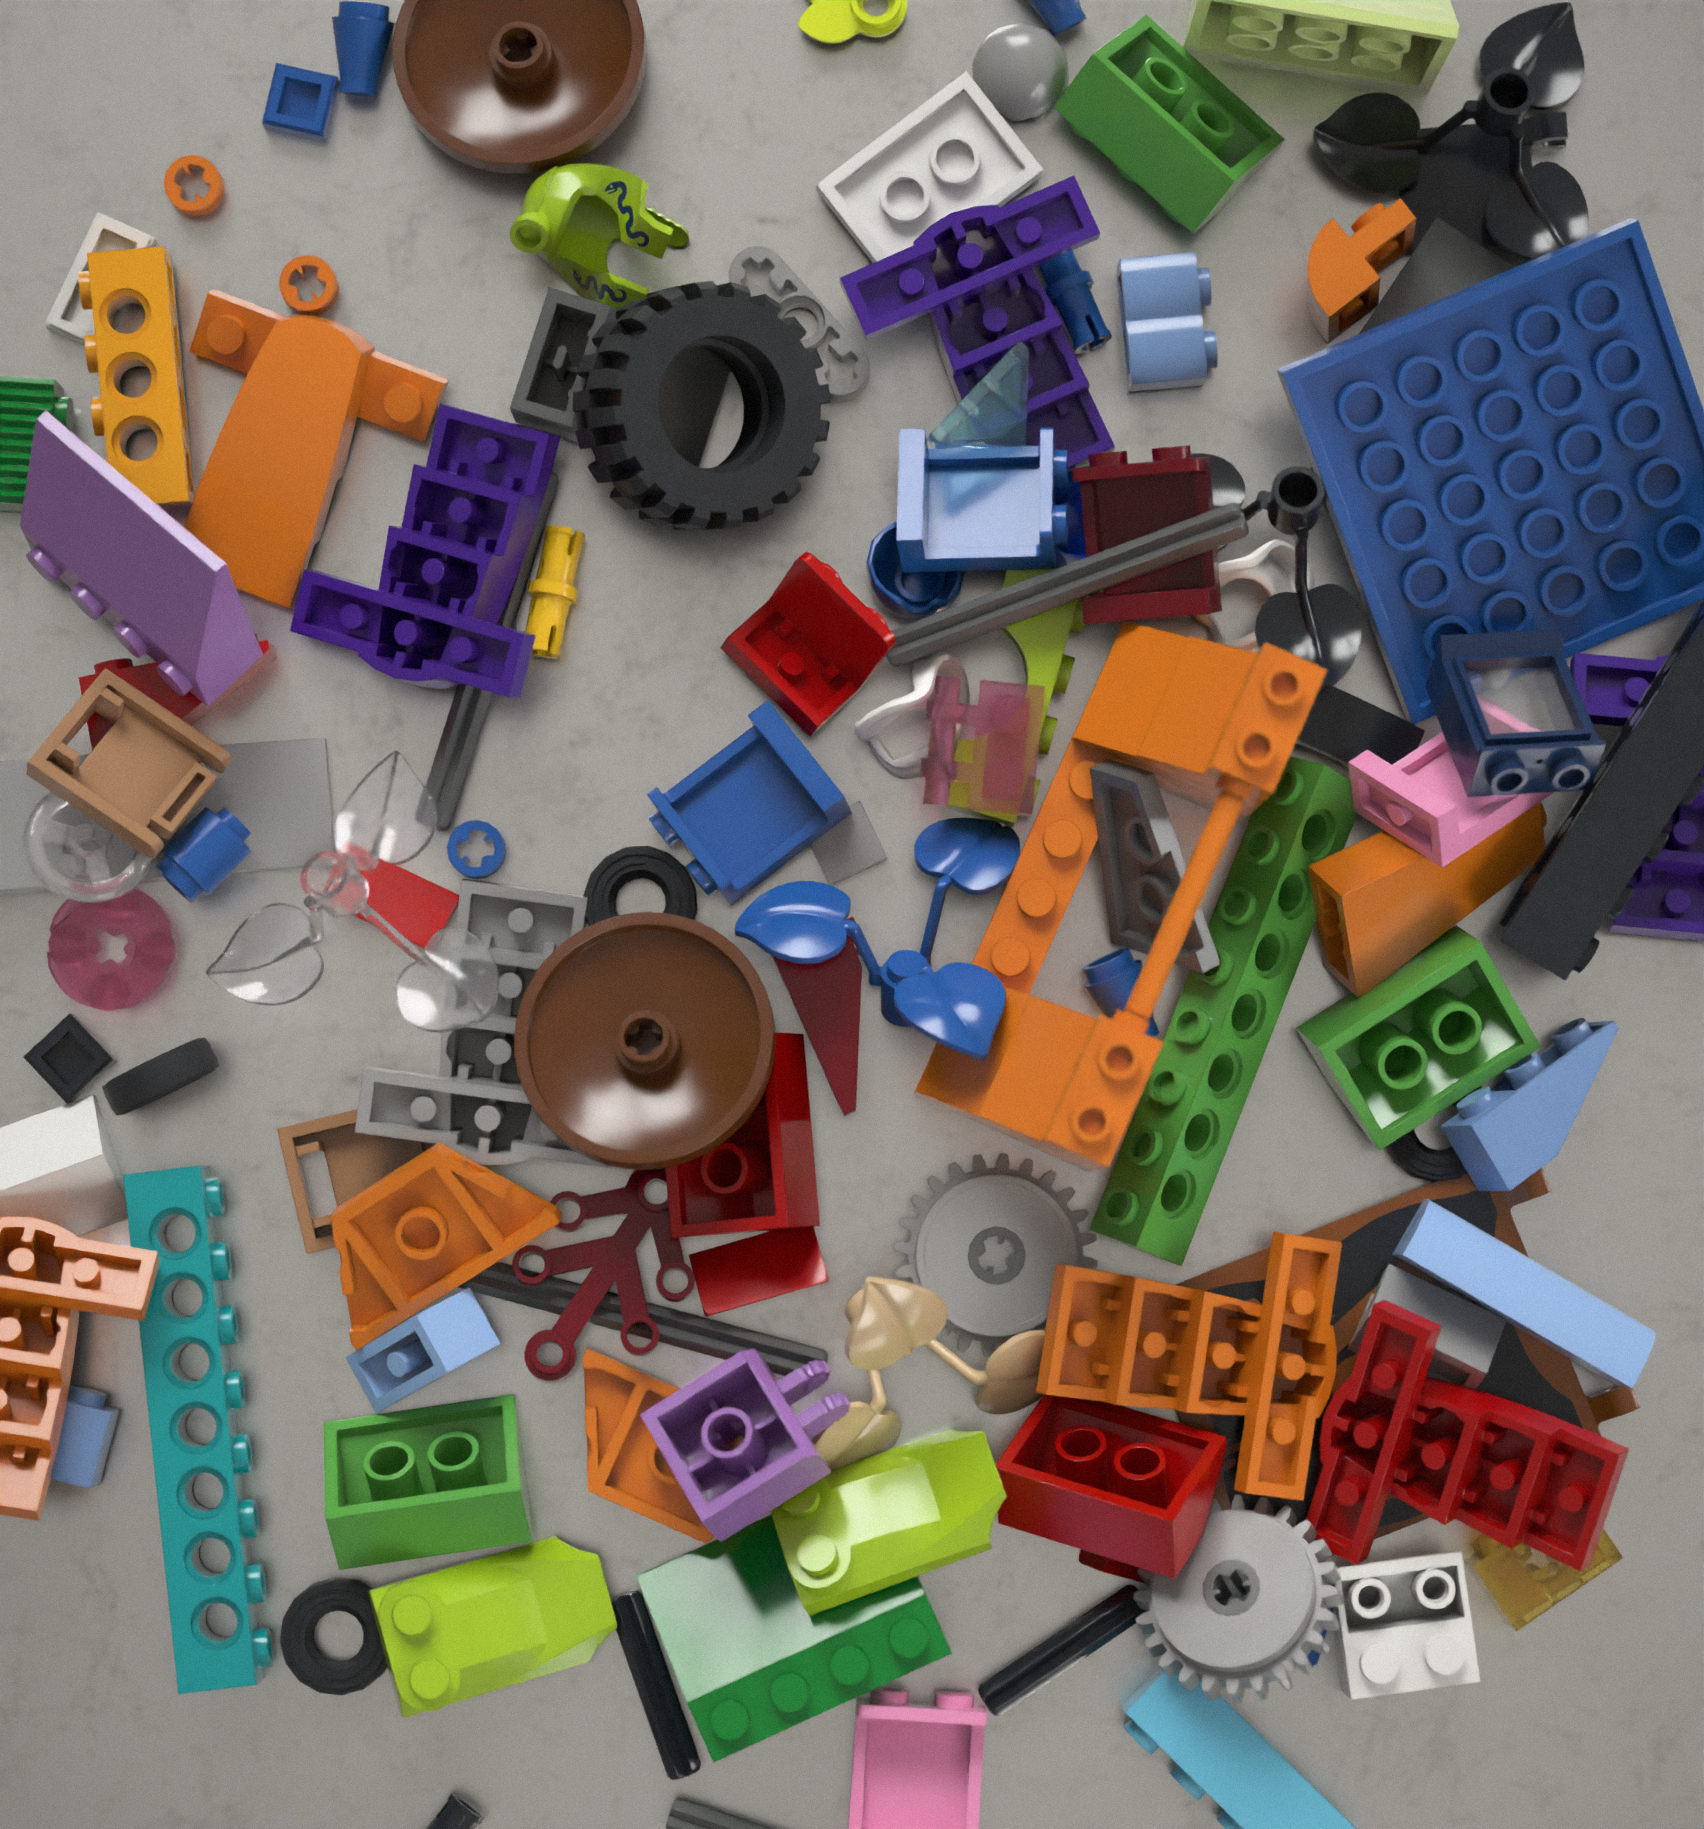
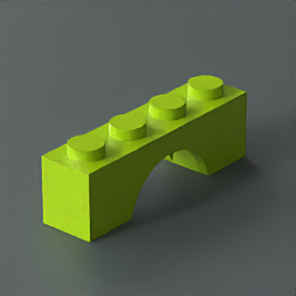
M1054 569L1007 570L1002 589ZM1081 599L998 629L1011 641L1021 657L1026 681L1024 698L1016 714L997 731L980 738L959 740L940 807L992 820L1010 827H1014L1018 813L1031 816L1040 779L1029 777L1035 753L1048 755L1058 718L1047 716L1046 714L1053 691L1065 694L1075 657L1065 655L1064 650L1070 630L1079 633L1083 632L1085 624H1083Z

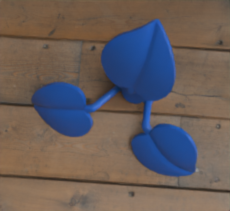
M950 818L938 821L923 830L914 845L916 865L925 874L940 879L935 886L920 952L918 953L913 950L897 951L889 957L883 966L878 965L859 924L846 920L851 910L850 898L843 891L825 883L797 881L777 886L756 898L737 920L735 936L752 941L765 952L777 958L795 963H820L834 957L844 948L847 935H849L853 939L869 972V984L881 986V1013L888 1022L902 1027L912 1026L922 1034L948 1048L985 1061L989 1054L996 1029L1004 1014L1006 995L1001 981L984 968L961 962L946 964L935 973L931 968V954L945 896L952 883L963 892L971 895H984L1003 886L1010 879L1020 856L1019 837L1009 826H1002L998 822L978 818Z

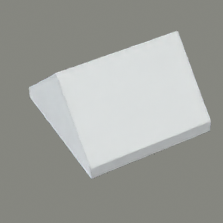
M95 1095L0 1128V1217L38 1218L55 1223L76 1234L77 1237L128 1219L123 1174Z

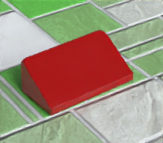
M347 842L316 895V898L434 954L459 902L458 894Z
M814 1226L773 1230L689 1255L705 1317L829 1281Z

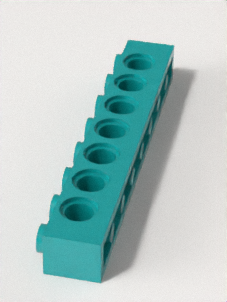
M203 1165L123 1174L130 1245L133 1248L157 1251L160 1261L145 1320H139L178 1694L257 1685L265 1678L264 1668L273 1666V1646L269 1628H259L257 1603L266 1601V1581L262 1563H252L250 1538L259 1537V1516L256 1500L254 1498H245L243 1473L252 1472V1451L248 1434L239 1435L236 1409L245 1408V1386L242 1371L240 1369L232 1370L229 1345L238 1343L239 1334L234 1305L225 1306L222 1280L231 1279L232 1267L227 1241L218 1242L215 1216H222L225 1213L222 1182L220 1177L211 1178L210 1166ZM177 1215L187 1217L195 1227L194 1242L183 1252L173 1250L165 1239V1228L168 1222ZM183 1279L195 1282L202 1292V1304L199 1310L191 1316L180 1314L172 1304V1291L176 1284ZM190 1343L201 1346L209 1357L208 1371L200 1380L187 1378L179 1368L178 1358L180 1352ZM195 1408L207 1410L215 1419L216 1433L208 1444H198L187 1435L185 1429L186 1418ZM200 1473L212 1474L222 1484L223 1498L216 1508L202 1507L193 1497L192 1485ZM206 1538L219 1539L229 1549L230 1563L222 1573L211 1572L200 1562L199 1549ZM222 1603L234 1611L237 1617V1628L231 1637H219L209 1630L206 1624V1613L211 1604Z

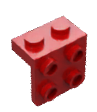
M805 552L795 560L770 599L732 632L720 648L811 737L859 693L895 645L896 639L888 628L885 619L876 610L866 607L843 584L841 577L833 567L821 562L813 554Z

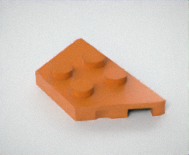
M440 1142L335 1208L330 1217L334 1244L339 1250L341 1260L339 1274L343 1295L347 1296L351 1321L349 1331L351 1344L357 1351L560 1223L561 1211L554 1204Z
M587 1347L583 1355L588 1491L705 1544L708 1543L715 1536L701 1522L640 1416L641 1413L672 1395L680 1388ZM738 1437L729 1446L732 1450H735L742 1444L744 1439Z

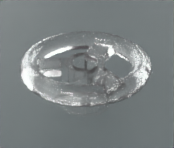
M53 792L46 795L32 810L25 826L23 838L28 864L44 886L57 895L73 901L98 903L124 895L143 879L151 866L153 858H149L135 849L128 867L118 876L111 878L110 869L113 865L115 852L113 845L114 834L97 822H85L75 827L50 820L57 811L69 805V803ZM43 841L62 846L61 862L65 871L76 880L90 883L69 879L58 872L45 854ZM85 841H91L97 844L99 849L94 852H87L78 845Z

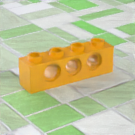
M164 246L87 253L89 271L79 272L78 281L83 310L92 309L95 334L85 335V355L89 373H99L101 397L91 398V417L95 436H105L106 462L161 509L191 508L195 493L172 256ZM130 303L142 305L145 310L143 325L137 331L130 334L117 332L114 328V316L118 309ZM135 366L148 368L151 373V384L148 390L138 397L122 395L120 379L124 372ZM140 429L154 431L158 441L154 454L143 461L129 459L126 453V443L130 435Z

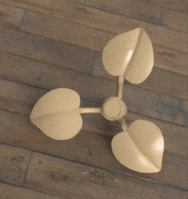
M867 1277L864 1288L858 1291L845 1307V1316L851 1324L845 1341V1354L853 1366L858 1369L867 1370L872 1390V1399L869 1405L861 1401L850 1402L849 1412L840 1418L839 1421L834 1422L830 1427L815 1435L813 1442L830 1470L892 1449L900 1435L902 1423L895 1411L883 1409L886 1405V1395L879 1369L892 1365L903 1356L910 1355L913 1348L925 1345L974 1385H981L975 1396V1403L981 1411L989 1414H1007L1019 1411L1033 1404L1044 1395L1036 1392L1043 1342L1046 1336L1045 1330H1032L1013 1336L993 1352L987 1361L986 1371L975 1370L935 1339L943 1329L948 1316L947 1306L939 1295L908 1282Z

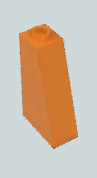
M1541 801L1443 868L1386 831L1375 834L1308 865L1324 966L1357 997L1369 992L1536 863L1545 849L1543 827L1547 825V815Z

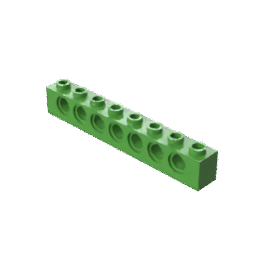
M1289 756L1273 794L1251 814L1208 924V929L1221 964L1203 974L1190 970L1165 1034L1164 1043L1153 1065L1089 1229L1133 1249L1181 1267L1317 920L1308 865L1345 848L1358 814L1353 809L1350 779L1328 766Z

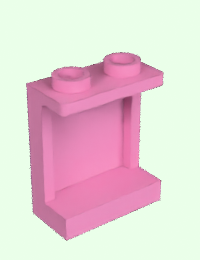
M1477 697L1491 734L1538 732L1531 730L1504 714L1495 705L1486 703ZM1443 732L1393 765L1369 750L1364 751L1348 762L1354 811L1442 868L1554 793L1467 797Z
M878 1687L871 1690L870 1698L856 1697L848 1829H978L984 1728L987 1720L985 1705H973V1694L949 1691L935 1692V1702L909 1701V1690Z

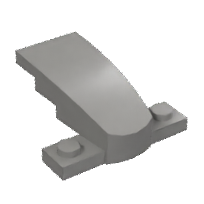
M471 879L461 880L454 944L451 945L446 1009L442 1014L440 1075L436 1076L372 1066L364 1067L355 1133L434 1144L440 1142L480 1165H509L528 1161L531 1157L612 1168V1166L593 1161L577 1153L560 1141L546 1127L524 1092L517 1072L514 1054L515 1025L524 993L534 974L548 956L568 938L585 928L587 897L578 894Z

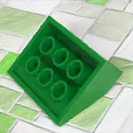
M772 1514L747 1525L722 1542L718 1539L713 1540L636 1576L687 1705L713 1763L952 1654L950 1645L919 1576L809 1616L802 1605L789 1572Z

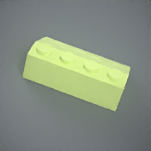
M1191 0L1183 48L1189 51L1430 91L1457 40L1459 24L1449 0Z

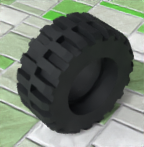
M704 281L647 293L646 298L630 301L616 311L617 321L602 324L593 336L592 342L598 347L596 353L583 355L577 371L579 377L587 379L585 390L573 392V412H583L585 429L576 430L575 434L579 449L591 448L596 460L588 466L597 483L611 482L615 486L610 492V498L622 509H639L640 520L655 526L671 525L673 530L699 531L740 527L741 523L758 522L774 513V504L789 503L801 491V484L796 478L812 476L820 461V456L812 452L815 442L827 441L830 425L828 420L820 419L821 404L831 403L829 384L819 385L815 369L822 367L824 364L817 348L805 349L800 341L806 335V330L795 316L780 319L778 314L781 311V304L766 294L750 297L751 292L748 286L732 282L715 285L713 281ZM693 346H700L709 350L729 367L738 382L743 398L744 418L739 439L727 458L718 466L712 468H699L684 459L669 442L659 415V390L664 373L673 358L681 350Z

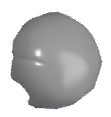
M1025 22L1000 27L988 35L977 50L972 63L973 80L1000 115L1013 121L1026 120L1030 117L1036 118L1046 113L1068 86L1069 68L1064 48L1048 30Z

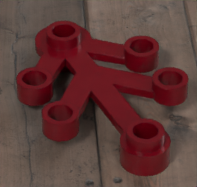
M665 1168L635 1170L630 1175L626 1187L585 1196H580L571 1191H564L555 1195L550 1201L555 1206L564 1201H572L580 1208V1215L574 1222L563 1223L560 1221V1223L554 1226L562 1232L578 1230L583 1226L585 1220L627 1214L614 1236L544 1250L536 1245H527L519 1249L514 1255L512 1261L513 1272L516 1278L527 1286L540 1285L549 1276L593 1267L552 1330H542L536 1333L526 1345L524 1353L525 1363L531 1375L537 1380L545 1383H557L566 1379L573 1372L577 1361L574 1343L615 1281L624 1320L620 1333L623 1347L627 1352L635 1356H645L655 1350L659 1343V1329L656 1323L649 1318L635 1252L650 1227L661 1265L656 1276V1287L659 1294L670 1302H680L687 1299L693 1292L695 1278L691 1268L684 1263L680 1239L671 1238L668 1199L661 1204H652L644 1196L646 1187L653 1182H661L667 1186ZM535 1254L544 1260V1269L536 1277H527L520 1271L521 1260L527 1255ZM672 1270L683 1272L688 1279L687 1287L680 1293H671L663 1286L664 1276ZM644 1324L651 1329L653 1337L647 1346L639 1348L630 1344L627 1334L632 1326ZM547 1343L557 1344L563 1351L561 1361L552 1367L544 1366L538 1360L539 1349Z

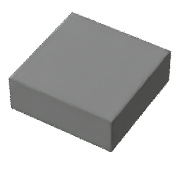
M861 801L849 805L852 813L810 845L828 884L831 886L888 858Z

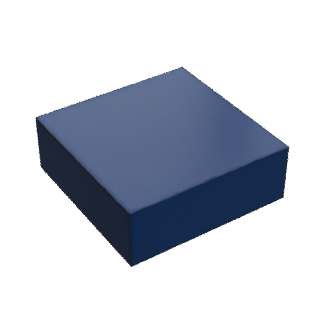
M276 63L262 120L264 129L326 142L340 84L338 77Z

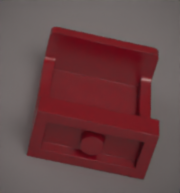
M1190 445L1153 448V462L1128 464L1127 451L1088 454L1089 467L1072 469L1073 482L1079 481L1086 557L1214 510L1210 457L1191 458ZM1217 548L1089 595V597L1081 598L1083 624L1202 615L1222 611Z

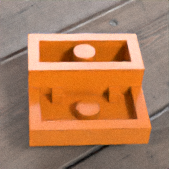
M1401 198L1387 209L1382 203H1378L1368 209L1352 224L1351 229L1355 233L1350 237L1345 234L1333 218L1326 223L1316 236L1308 258L1307 298L1312 321L1328 344L1378 306L1380 276L1378 274L1413 248L1416 217Z

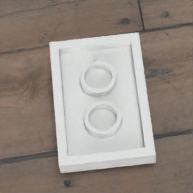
M966 71L816 184V190L870 260L875 263L913 246V242L929 226L950 213L974 206L998 205L999 208L1039 179L1043 175L1044 169Z

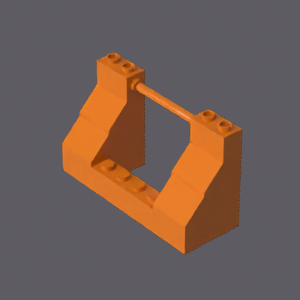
M1129 621L1123 622L971 963L993 973L1001 981L1005 989L1006 1002L1004 1014L994 1034L989 1054L985 1061H981L936 1042L914 1091L915 1095L1087 1172L1109 1168L1164 1043L1145 1034L1149 1025L1147 1020L1151 1017L1236 822L1242 824L1273 794L1327 669L1266 642L1257 653L1193 636L1185 637ZM1107 759L1153 772L1160 789L1211 811L1124 1008L1125 1011L1117 1009L1113 1019L1104 1015L1093 1018L1029 995L1098 839L1090 768Z

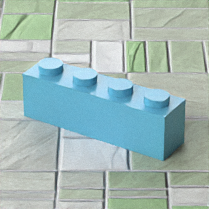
M1159 1665L1121 1704L1124 1712L1131 1718L1123 1728L1150 1755L1160 1746L1178 1764L1170 1774L1197 1801L1205 1793L1215 1800L1224 1809L1216 1819L1225 1829H1356L1221 1695L1215 1701L1209 1700L1202 1691V1681L1194 1690L1189 1692L1184 1689L1178 1680L1180 1671L1169 1677Z

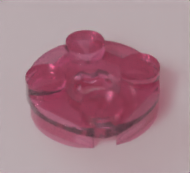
M120 884L94 885L78 891L69 897L57 910L49 929L51 934L48 941L49 952H47L48 967L55 982L66 995L79 1004L106 1012L134 1009L153 999L169 981L173 967L179 958V946L176 943L175 928L165 909L158 901L145 892ZM106 931L113 937L124 933L128 939V943L123 948L127 956L119 964L113 959L101 963L96 956L103 948L98 938Z

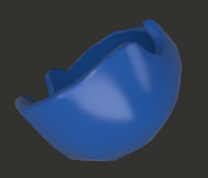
M897 521L890 523L871 541L866 570L873 595L886 610L910 619L926 618L950 608L960 595L965 571L902 573L896 541Z

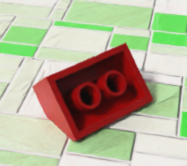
M776 1032L775 1060L766 1090L750 1117L731 1137L715 1149L694 1160L665 1168L671 1238L820 1226L803 1034Z
M1044 1394L996 1463L1007 1496L997 1512L998 1524L1176 1579L1203 1536L1227 1449V1437L1108 1402Z

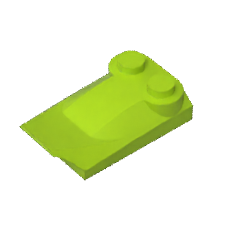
M948 1430L831 1470L832 1473L771 1510L789 1572L807 1614L811 1616L992 1549L990 1543L992 1525L1000 1506L1007 1496L984 1430Z
M556 1536L367 1590L402 1718L426 1711H436L452 1703L590 1662L599 1645L617 1629L615 1614L598 1554L572 1547Z

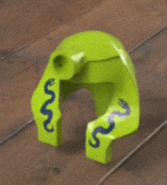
M591 163L568 164L559 167L556 165L538 177L528 189L521 213L514 220L510 229L511 242L517 249L525 253H538L580 297L616 309H620L630 301L646 298L649 289L609 273L607 251L612 240L620 238L625 244L662 259L668 244L671 247L684 246L689 242V234L683 225L675 223L674 219L666 218L664 213H658L655 208L647 206L645 203L648 188L646 181L630 172L613 166Z

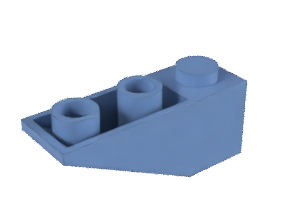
M1578 1018L1563 1025L1551 1035L1554 1043L1540 1054L1533 1052L1506 1069L1504 1073L1507 1078L1492 1089L1490 1087L1478 1089L1457 1103L1456 1108L1459 1113L1440 1127L1478 1191H1511L1558 1156L1619 1029L1615 1021L1587 1022L1585 1018Z

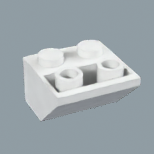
M1462 1551L1337 1567L1341 1579L1331 1584V1586L1339 1589L1343 1596V1604L1332 1607L1333 1614H1335L1340 1623L1339 1630H1333L1341 1690L1347 1697L1355 1700L1481 1682Z

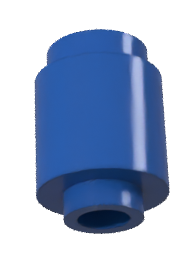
M205 807L161 850L165 857L155 866V869L177 892L192 903L201 893L208 896L251 853L248 846L244 843L251 833L226 808L223 807L217 814H214Z

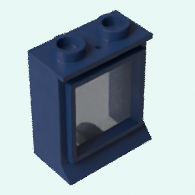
M1562 629L1440 635L1425 687L1467 797L1591 790L1606 743L1605 740L1598 739L1564 657Z

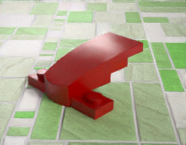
M1385 1299L1374 1304L1352 1375L1344 1381L1333 1395L1323 1417L1320 1434V1462L1323 1463V1467L1306 1518L1317 1532L1314 1541L1324 1539L1331 1553L1356 1565L1368 1559L1382 1512L1390 1493L1443 1525L1456 1519L1510 1549L1524 1543L1580 1572L1590 1566L1629 1448L1516 1402L1470 1387L1426 1376L1442 1326Z

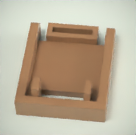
M105 668L28 760L26 775L145 856L155 858L164 846L162 840L156 834L162 838L170 839L217 780V775L202 766L201 763L218 773H223L232 762V757L223 747ZM96 712L114 725L79 766L80 754L67 745L92 714Z
M358 1109L278 1128L277 1132L306 1254L335 1248L330 1220L332 1214L318 1218L314 1216L301 1157L321 1152L325 1153L338 1207L435 1144L355 1133Z

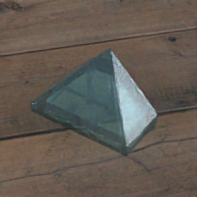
M1019 340L930 433L927 441L936 449L1026 446L1029 349Z

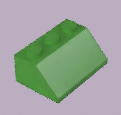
M1147 15L1094 52L1053 107L1068 121L1070 128L1078 136L1091 141L1109 157L1122 176L1139 184L1160 203L1162 210L1171 220L1183 224L1193 234L1222 210L1285 140Z
M1457 925L1445 932L1369 992L1359 997L1351 992L1296 1028L1326 1080L1379 1151L1541 1047L1482 942Z
M514 1394L324 1422L325 1520L339 1570L532 1542L529 1490Z

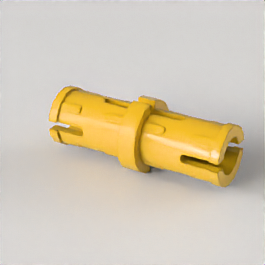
M558 525L545 526V537L536 579L529 580L527 595L531 596L532 599L525 632L536 635L532 648L534 656L558 659L561 655L560 649L569 606L577 602L579 591L574 587L582 544L585 540V534L581 531H574L572 535L573 528Z

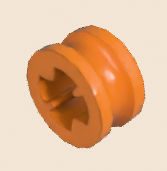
M196 155L180 157L170 165L165 174V193L171 203L185 214L193 216L208 214L219 205L223 198L225 190L223 177L217 168L204 157ZM192 170L204 171L202 179L210 187L209 192L204 198H201L196 193V201L194 202L185 201L186 192L179 185L180 179L186 173L190 178H193Z
M303 255L292 259L285 265L280 274L279 288L281 295L294 313L298 315L321 316L334 307L338 299L339 285L333 270L324 260L316 256ZM306 272H317L318 281L325 287L323 294L318 298L315 293H312L313 301H301L299 290L293 286L296 278L301 276L306 281Z

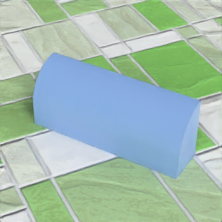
M1429 1199L1422 1201L1392 1254L1487 1311L1506 1319V1322L1616 1386L1633 1388L1653 1347L1656 1332L1653 1329Z

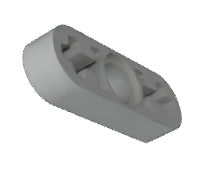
M752 246L739 252L730 265V282L744 285L747 281L744 268L750 264L757 270L764 268L766 265L772 268L769 273V283L781 297L786 287H790L795 292L783 297L778 302L781 304V311L778 317L782 319L789 310L801 307L813 312L818 320V328L814 335L801 341L805 349H818L823 344L827 334L832 333L836 340L828 343V350L840 362H845L849 358L856 361L853 367L854 382L848 384L840 378L832 384L827 380L830 374L829 362L818 352L824 364L822 367L815 369L819 385L829 384L830 399L834 401H849L858 397L865 390L870 376V362L864 349L776 252L763 246ZM758 285L749 289L751 292L750 297L762 294L767 295Z

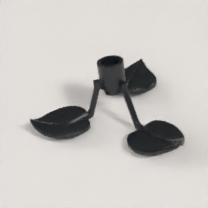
M1570 2L1555 3L1528 10L1509 19L1493 30L1486 38L1479 53V73L1485 83L1477 100L1466 101L1459 112L1425 137L1417 138L1420 131V121L1415 110L1398 96L1381 92L1363 94L1347 101L1329 118L1314 128V142L1325 162L1338 176L1348 183L1369 192L1392 193L1412 185L1418 179L1421 172V159L1418 151L1431 148L1465 121L1474 119L1477 126L1484 133L1494 137L1507 136L1509 139L1508 168L1513 180L1497 184L1489 193L1485 203L1484 219L1493 240L1506 252L1518 258L1531 261L1583 239L1589 234V216L1585 196L1576 179L1566 169L1554 162L1548 161L1534 165L1525 174L1521 168V140L1525 135L1521 124L1529 108L1548 110L1567 103L1574 97L1583 80L1584 56L1576 32L1574 12Z
M1191 453V458L1210 457L1214 509L1230 503H1238L1241 507L1245 499V483L1233 464L1224 458L1212 454ZM1312 465L1310 469L1303 466H1292L1285 468L1277 474L1273 481L1271 492L1260 491L1257 494V499L1242 509L1246 521L1263 509L1267 510L1268 519L1272 526L1281 533L1293 535L1295 540L1296 593L1281 592L1274 594L1266 600L1256 617L1255 637L1259 649L1266 642L1327 669L1320 688H1329L1346 675L1355 661L1361 642L1362 620L1356 602L1343 587L1336 584H1324L1308 591V531L1315 526L1320 508L1325 513H1329V510L1324 500V484L1317 473L1314 472ZM1228 544L1217 547V552L1224 549Z

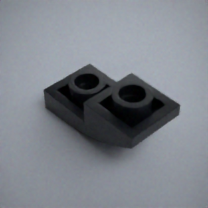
M1331 686L1329 688H1319L1296 743L1342 762L1341 765L1348 768V762L1366 750L1371 751L1393 765L1418 748L1425 730L1367 701Z

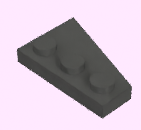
M1107 759L1091 767L1090 776L1111 942L1148 955L1187 866L1154 773ZM1199 905L1174 964L1203 974L1221 963L1201 906Z

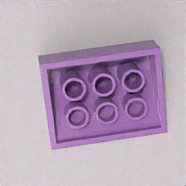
M47 411L43 412L36 419L20 528L31 548V551L26 554L28 561L50 583L55 582L58 578L72 589L69 592L72 600L91 619L96 621L102 615L115 626L112 630L113 634L132 655L140 658L146 653L159 664L156 668L158 674L177 694L184 696L190 691L208 707L263 656L226 563Z

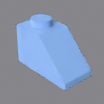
M470 1287L415 1315L347 1356L346 1360L377 1414L501 1343L493 1331L486 1313L480 1307Z

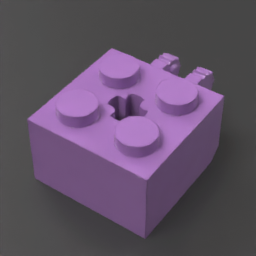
M755 1349L740 1351L640 1414L701 1522L720 1542L832 1473L813 1442L812 1437L830 1427L834 1422L839 1421L840 1418L849 1412L851 1404L844 1393L835 1392L832 1395L829 1394L798 1414L792 1407V1404L812 1393L813 1390L825 1384L826 1380H829L831 1371L824 1360L815 1359L812 1362L809 1361V1363L802 1365L801 1368L794 1370L777 1381L768 1365ZM742 1437L744 1439L742 1444L735 1450H732L729 1446L730 1443L736 1438Z

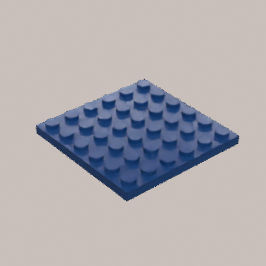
M1629 218L1276 370L1313 470L1324 484V500L1404 715L1410 723L1416 724L1436 715L1425 686L1440 635L1562 629L1563 652L1566 659L1573 656L1574 653L1585 651L1704 599V409L1639 220ZM1538 668L1511 669L1507 684L1536 672ZM1467 671L1476 697L1488 693L1483 689L1477 671Z

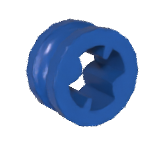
M479 820L467 821L456 827L449 836L447 844L448 859L453 867L465 877L476 880L489 878L497 873L504 864L507 853L505 841L499 831L489 823ZM472 833L487 834L483 840L486 844L494 842L495 850L493 856H484L481 861V867L467 866L470 859L467 856L460 858V845L471 843Z

